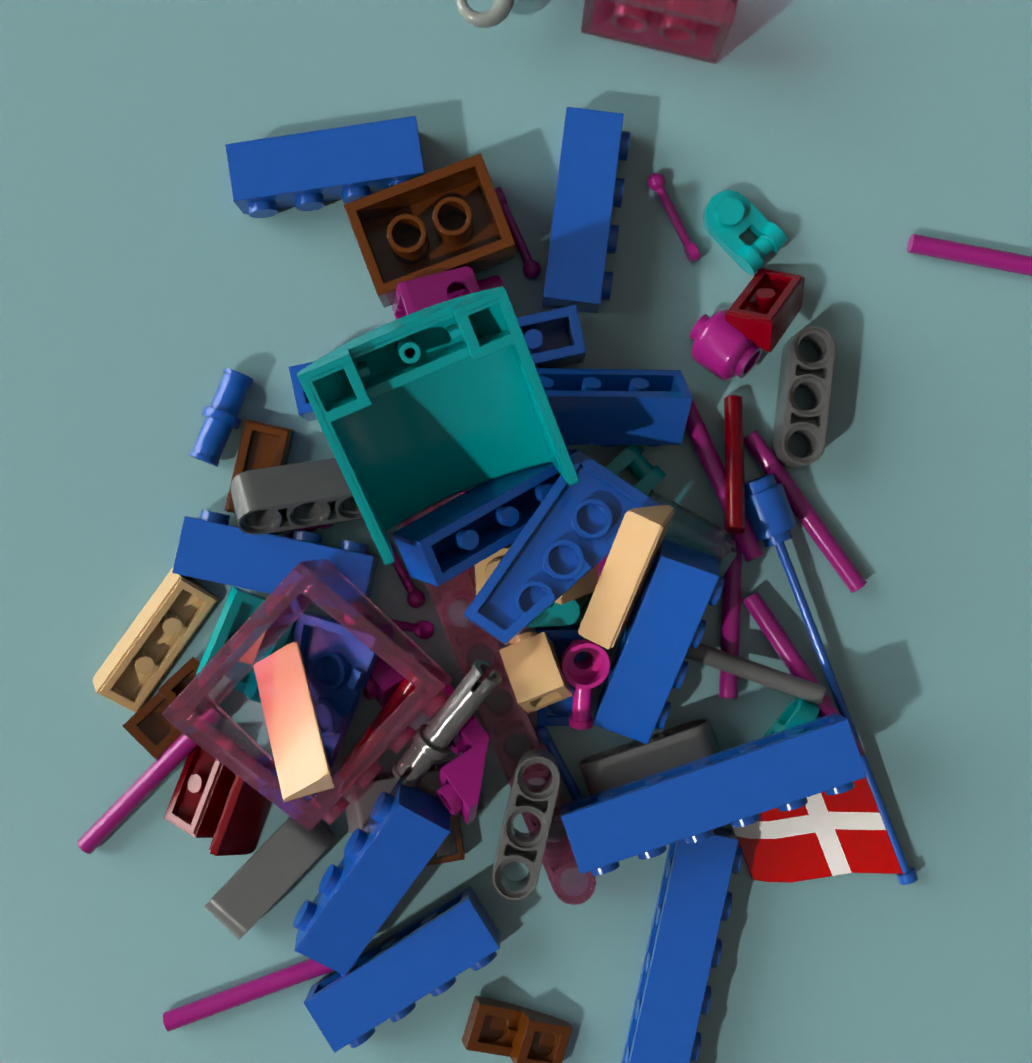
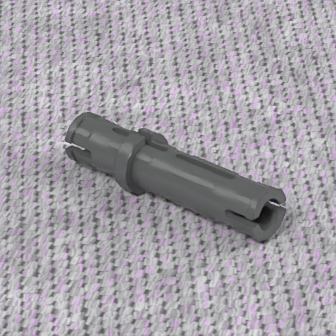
M476 660L470 671L428 724L421 725L414 733L413 744L392 767V772L397 780L401 778L406 770L410 767L413 768L408 777L403 781V785L410 788L417 787L434 762L446 757L452 748L450 742L457 736L462 727L494 688L501 683L502 677L496 668L483 682L480 681L482 675L490 667V663L484 660Z

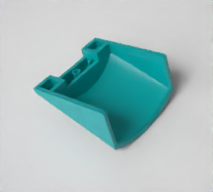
M503 286L447 300L396 319L347 342L297 373V377L385 566L395 561L388 532L424 510L465 490L504 475L551 462L569 486L579 483L509 296Z

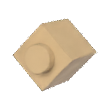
M537 632L520 634L510 641V646L499 650L517 703L528 714L573 696L569 684L562 673L561 663L554 644L545 632L539 634Z

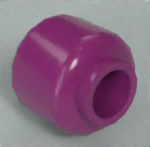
M728 309L720 310L711 317L704 314L696 322L689 336L694 341L691 351L693 360L724 381L736 376L739 378L745 377L757 363L763 349L725 320V313Z

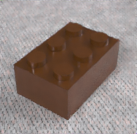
M481 153L344 204L376 293L384 308L393 304L398 283L464 266H471L475 274L515 259V242Z

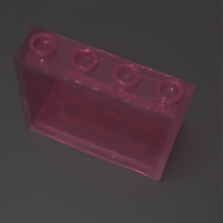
M327 559L303 561L290 572L166 708L162 715L180 732L308 831H311L322 819L330 826L350 805L344 798L355 784L363 790L383 769L377 760L389 748L397 754L416 734V731L410 725L419 715L424 712L431 718L447 701L450 695L444 689L453 678ZM314 602L416 688L332 777L335 788L318 792L314 798L311 795L284 802L274 759L218 705L253 668V665L266 654L309 605Z

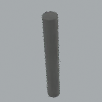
M702 643L696 649L689 647L685 656L687 659L818 705L822 703L825 695V686Z

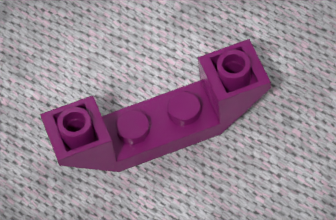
M380 652L363 694L368 700L375 698L383 708L411 667L419 666L426 671L428 678L415 695V700L423 713L430 717L439 711L454 692V689L433 661ZM474 715L470 717L457 736L450 742L451 750L455 754L462 752V755L440 769V788L437 790L438 796L448 812L452 815L459 813L467 825L475 820L489 741V735Z

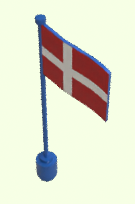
M773 473L746 482V517L758 541L763 540L765 547L775 545L841 716L848 719L853 734L861 744L784 544V541L792 538L790 530L798 526L783 484L776 482ZM863 754L861 759L867 777L854 781L855 787L837 795H826L824 791L807 797L808 803L800 808L780 811L777 807L760 813L761 819L753 824L743 827L732 826L735 836L738 838V844L742 846V854L753 880L793 883L849 873L896 874L901 885H908L918 880L915 869L907 864L866 754Z

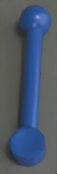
M536 727L548 752L556 758L560 775L573 801L585 798L586 796L581 795L547 727Z

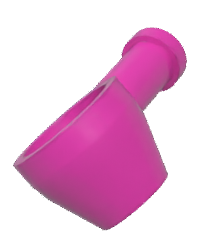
M576 639L562 653L561 670L566 681L573 686L572 715L569 717V726L578 730H587L593 727V718L591 717L593 688L600 685L607 678L610 671V659L602 646L588 639ZM579 652H589V657L585 661L577 662L574 660Z

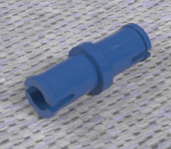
M225 368L223 371L224 375L211 405L204 407L201 415L205 416V420L193 450L189 454V456L216 467L219 465V459L232 429H238L241 420L237 416L249 386L253 382V379L229 368Z

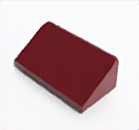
M759 269L725 313V320L766 352H772L801 310L805 277L769 269Z
M209 733L188 754L164 819L194 838H213L239 765L251 755V750Z
M252 754L240 763L209 848L211 850L210 854L215 856L247 855L255 850L273 801L266 797L272 760Z

